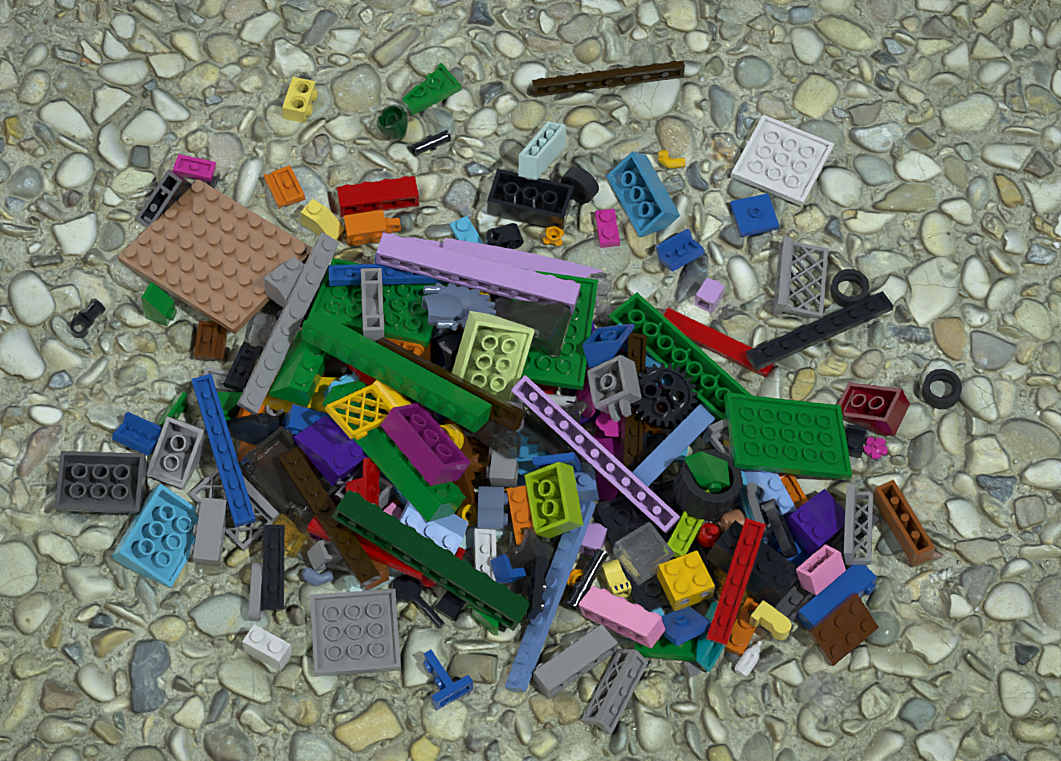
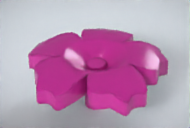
M871 436L867 438L866 446H863V452L868 456L871 455V459L875 460L881 458V455L886 456L888 453L887 446H884L886 441L883 438H877L875 441Z

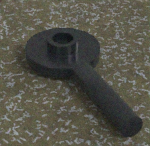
M401 574L394 580L393 589H395L398 600L402 602L414 601L439 629L445 625V622L420 596L422 593V583L419 579L408 574Z

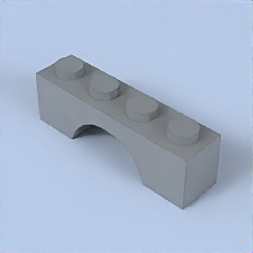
M361 269L363 336L378 343L379 339L384 337L382 269Z
M509 402L525 410L523 402ZM525 414L517 431L496 422V427H492L491 439L494 440L493 447L490 446L489 448L491 466H487L486 477L490 479L491 486L517 487L519 471L517 460L510 457L504 449L507 440L514 433L524 429Z

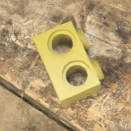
M292 77L282 107L283 119L306 123L308 116L311 117L313 112L312 103L318 97L315 81Z

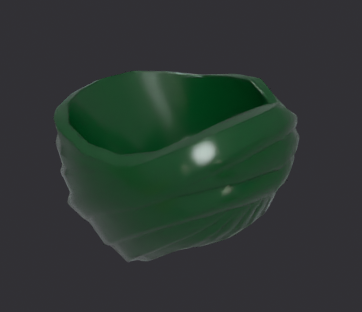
M393 104L383 109L381 115L377 117V126L380 132L392 137L396 141H401L405 138L408 129V117L403 107Z

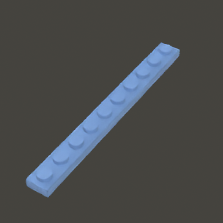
M579 500L584 526L565 532L561 536L545 578L546 589L542 593V599L545 600L544 609L542 612H539L535 619L530 618L504 686L508 691L526 692L594 512L596 504L592 500Z

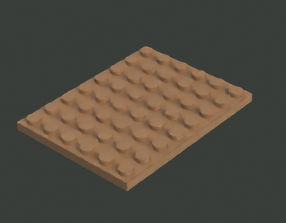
M197 179L189 190L118 256V259L122 264L236 334L271 299L265 295L264 277L293 256L305 264L313 248Z

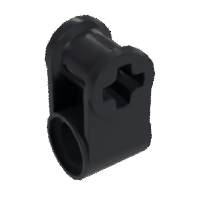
M509 223L505 226L489 229L486 232L484 244L492 246L497 244V247L517 249L523 245L524 240L516 223Z

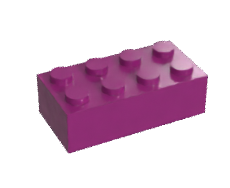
M421 403L393 407L381 424L386 434L396 443L399 450L407 456L411 464L417 468L425 481L431 486L459 480L471 463Z

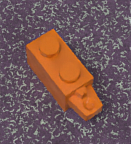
M383 210L344 216L348 246H360L372 242L380 243L383 233L392 234L401 231L400 219L384 217Z

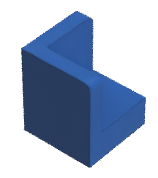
M501 554L490 560L496 582L512 583L526 576L524 567L512 569L506 554Z

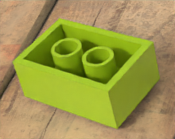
M557 462L525 474L535 535L552 538L584 526L573 466Z

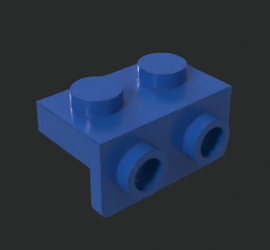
M685 229L656 246L659 262L672 272L705 254L704 248L692 239L689 229Z
M126 412L124 421L113 433L112 440L149 456L156 448L162 427L130 412Z

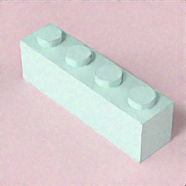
M548 121L519 154L518 176L525 177L528 180H537L565 147L566 125Z

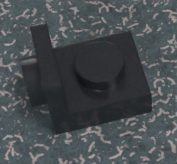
M846 424L845 428L849 456L861 458L867 430L866 427H862L859 424Z

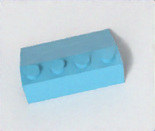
M157 485L149 493L140 508V513H137L111 557L126 568L171 588L190 557L191 545L195 544L196 537H193L194 524H198L199 519L196 516V507L164 485Z

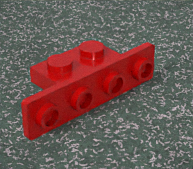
M364 458L363 478L346 482V492L348 489L357 492L368 502L379 506L380 468L371 459Z

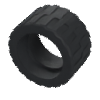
M703 449L700 451L728 462L730 485L722 488V494L705 492L695 484L692 478L694 475L684 461L675 479L673 493L676 502L689 515L701 520L719 519L730 511L739 495L743 483L742 473L738 467H734V462L729 456L711 449Z

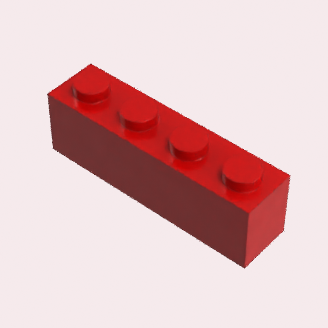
M403 176L396 179H383L381 181L363 182L354 185L345 184L337 187L341 217L378 210L389 211L419 206V194L415 176Z

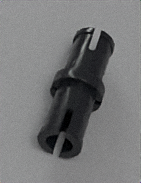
M448 130L433 136H426V139L411 144L412 151L415 156H418L428 150H436V147L450 142L451 136Z

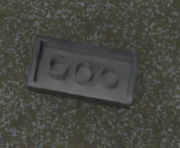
M497 169L487 199V214L545 227L555 226L564 231L573 200L574 186L542 178L528 180L525 177L518 176V173Z
M736 520L718 539L706 556V559L726 574H728L743 525ZM761 540L746 589L761 601L764 600L775 608L798 580L796 571L798 567Z

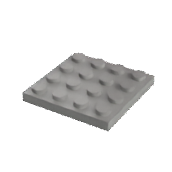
M395 589L310 595L315 677L401 671Z

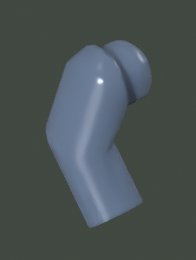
M306 567L302 571L303 579L314 586H320L334 580L331 570L320 574L312 568Z

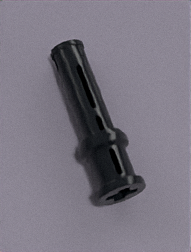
M596 549L581 579L573 585L572 593L564 601L570 608L581 611L578 604L590 590L609 556L605 551Z

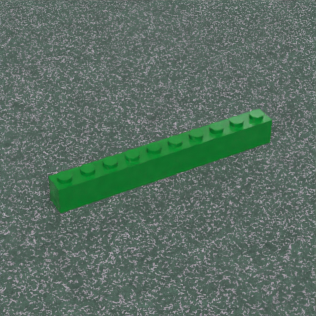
M318 311L303 322L300 338L474 433L488 421L492 404Z

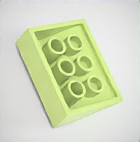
M470 311L452 373L505 401L514 402L515 394L511 390L520 381L535 330L491 314Z

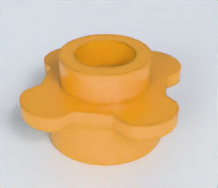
M555 226L546 228V237L543 238L544 244L561 246L563 243L562 237L565 234L564 231Z

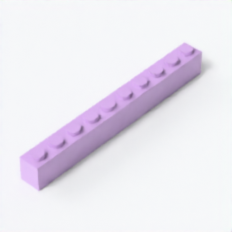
M383 233L376 252L377 264L517 299L518 301L528 302L537 306L540 305L541 307L572 315L580 293L581 284L572 280H563L553 275L537 273L534 270L517 268L511 264L505 265L492 259H482L473 254H463L454 249L440 248L435 244L421 243L415 239L399 237L396 234Z
M526 375L512 388L513 394L662 531L667 534L681 519L680 516Z

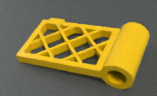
M376 380L372 385L326 405L325 410L350 439L356 438L358 440L365 437L367 431L380 426L387 417L385 414L378 413L379 408L385 409L389 413L393 407L412 403L404 394ZM371 393L376 398V401L365 398V395ZM350 401L361 403V407L350 405ZM364 404L374 406L375 412L364 409ZM335 408L345 410V415L337 413ZM349 411L360 414L359 419L350 417ZM363 415L373 417L374 421L363 420ZM348 422L359 425L358 429L353 431Z

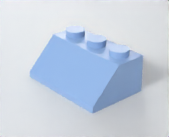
M743 469L748 483H755L764 489L763 502L773 498L776 499L785 521L797 510L777 472ZM738 495L736 500L741 510L745 512L740 496Z
M409 501L399 517L400 522L415 528L418 533L424 537L431 538L437 545L443 549L450 550L454 555L464 538L469 523L455 514L427 522Z

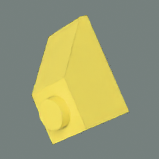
M314 199L301 211L302 225L317 235L324 232L333 239L338 240L345 232V228L329 208Z

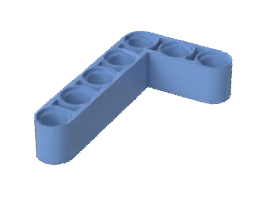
M700 404L632 473L648 487L715 421V418Z

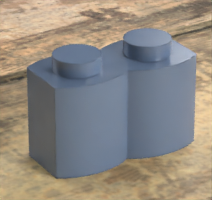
M478 487V529L503 531V526H507L508 513H504V505H508V493L504 492V487Z

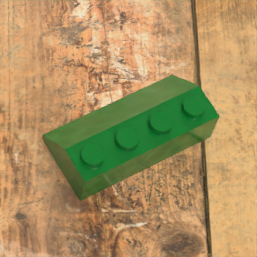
M300 330L294 338L268 395L308 407L332 355L301 339L302 330Z

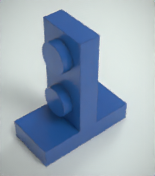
M430 649L424 653L423 666L428 674H433L435 678L434 683L440 690L432 695V705L436 711L473 690V680L469 675L453 683L433 651Z

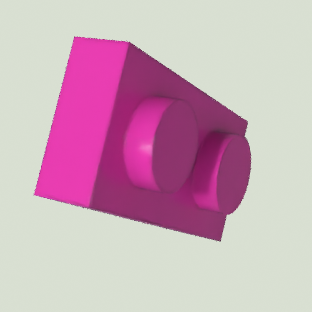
M178 154L173 172L178 173L180 176L211 182L217 165L213 161Z
M615 209L595 210L600 248L620 246Z

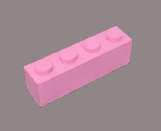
M592 586L578 604L583 617L600 625L602 624L604 627L650 649L666 630L662 617L659 614L648 612L638 604L633 605L621 596L616 597L604 588L599 589Z

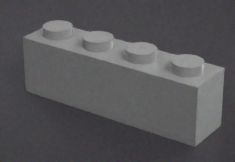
M602 624L597 628L592 627L580 640L575 639L569 644L567 649L556 652L550 661L539 664L534 669L533 681L546 697L550 699L617 652L618 643Z

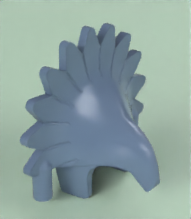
M436 283V286L423 287L424 294H431L422 296L421 306L423 310H428V325L436 326L431 338L447 335L459 326L465 329L470 311L496 315V310L492 309L495 308V303L489 302L490 295H479L480 290H469L465 286L457 287L454 283H449L447 287L440 283Z

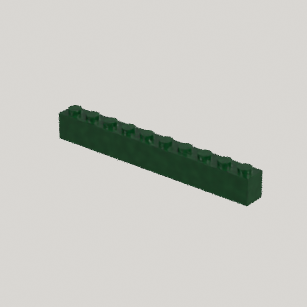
M348 489L332 515L333 519L512 631L518 626L531 604L522 595L510 591L506 585L494 581L487 573L475 569L469 562L459 559L450 550L443 549L431 538L424 537L415 528L400 522L396 516L384 512L378 505L368 502L357 492Z

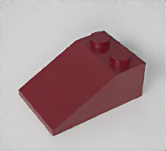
M849 382L838 405H841L844 421L851 424H859L876 434L895 436L909 408L910 402L903 389Z

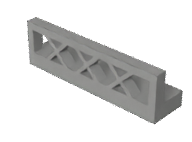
M855 483L847 484L844 535L845 564L871 565L873 492H856ZM857 499H869L868 503L863 507L856 503ZM863 514L868 520L861 525L856 519ZM861 531L867 535V538L862 542L855 538ZM860 549L867 553V558H854V556Z
M617 650L581 719L584 724L597 725L605 734H612L648 664V661L637 650ZM627 656L625 661L620 663L622 657ZM617 674L616 678L610 682L611 678ZM608 692L607 696L601 699L602 695ZM599 709V711H598L596 717L593 718V717H592L593 713L596 712V711Z

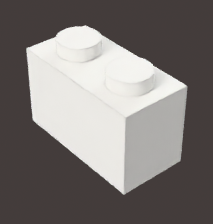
M255 624L242 641L244 652L280 672L292 656L291 644Z

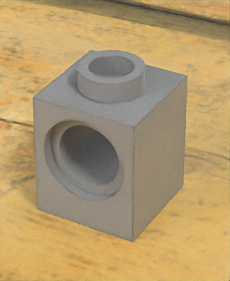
M327 539L318 541L307 552L314 571L332 569L342 559L333 543Z

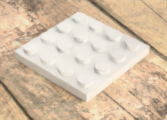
M763 115L736 163L731 177L803 207L834 148V143Z

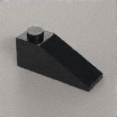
M167 170L135 219L148 228L189 190L192 184L178 173Z
M257 413L255 415L226 420L231 438L267 449L279 440V418L268 413Z

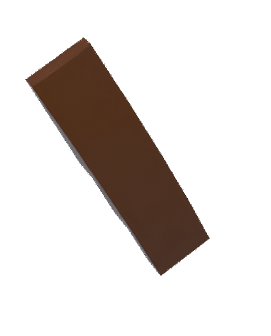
M450 419L441 421V425L455 424L462 430L464 442L460 450L469 460L473 454L463 427ZM469 464L459 480L452 481L466 497L460 506L474 504L478 501L471 482L475 479L471 464Z

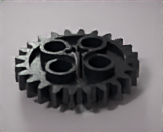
M661 362L659 368L654 363L652 370L645 367L644 373L639 372L638 383L642 399L633 402L631 406L638 407L635 414H643L641 421L647 418L649 419L648 425L655 422L657 429L660 424H663L664 429H667L669 423L672 428H675L676 421L681 424L684 421L683 418L686 419L689 413L695 410L692 406H695L697 401L692 398L697 397L698 393L692 392L696 385L689 384L692 377L685 378L687 371L679 373L680 366L674 370L672 369V363L665 368L664 363ZM662 379H668L671 385H664ZM645 389H651L654 395H647ZM673 396H680L683 402H676ZM662 406L666 412L660 413L656 407Z

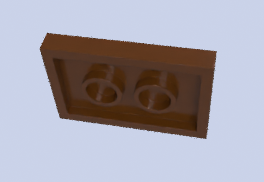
M852 593L807 632L828 665L835 666L876 631L879 626L858 594Z

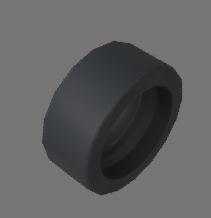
M572 166L561 178L560 183L574 186L573 199L582 204L589 203L599 192V185L596 179L583 168Z
M844 269L839 271L833 277L831 283V297L836 304L846 308L867 298L869 281L858 270ZM844 281H852L857 283L862 291L857 296H846L839 291L838 285Z
M933 370L925 377L922 397L933 408H951L959 400L962 391L961 380L958 375L950 370ZM935 381H945L953 387V395L944 398L936 396L930 390V385Z

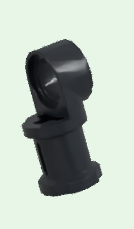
M91 299L90 304L84 310H81L71 321L70 330L75 338L87 336L89 328L94 324L96 317L106 311L99 300ZM76 325H84L85 329L77 332L74 330V327Z

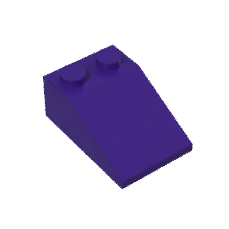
M327 416L322 417L293 437L331 486H334L356 471L363 464V459L369 457L354 439H350L341 427Z
M823 489L791 514L786 523L792 537L811 556L845 527V510L826 489Z

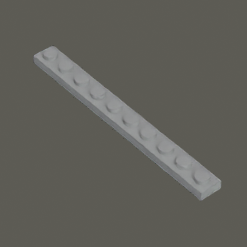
M324 232L319 234L237 403L238 406L253 415L258 413L340 243Z

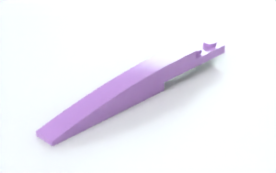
M406 237V239H415L425 244H435L440 248L454 249L463 254H473L482 259H492L505 265L511 264L517 268L597 279V289H600L603 270L538 254L445 238L444 242Z

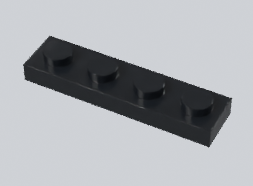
M263 525L262 610H284L285 525Z

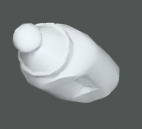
M757 641V644L744 651L735 665L734 671L737 674L746 677L751 673L760 657L761 641Z

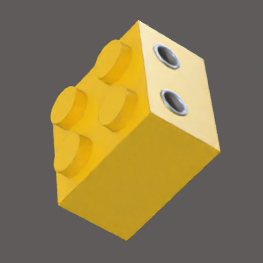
M698 551L658 565L657 577L674 612L713 597L715 585Z

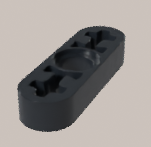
M774 498L763 503L764 510L783 555L786 559L798 555L797 547L778 502Z

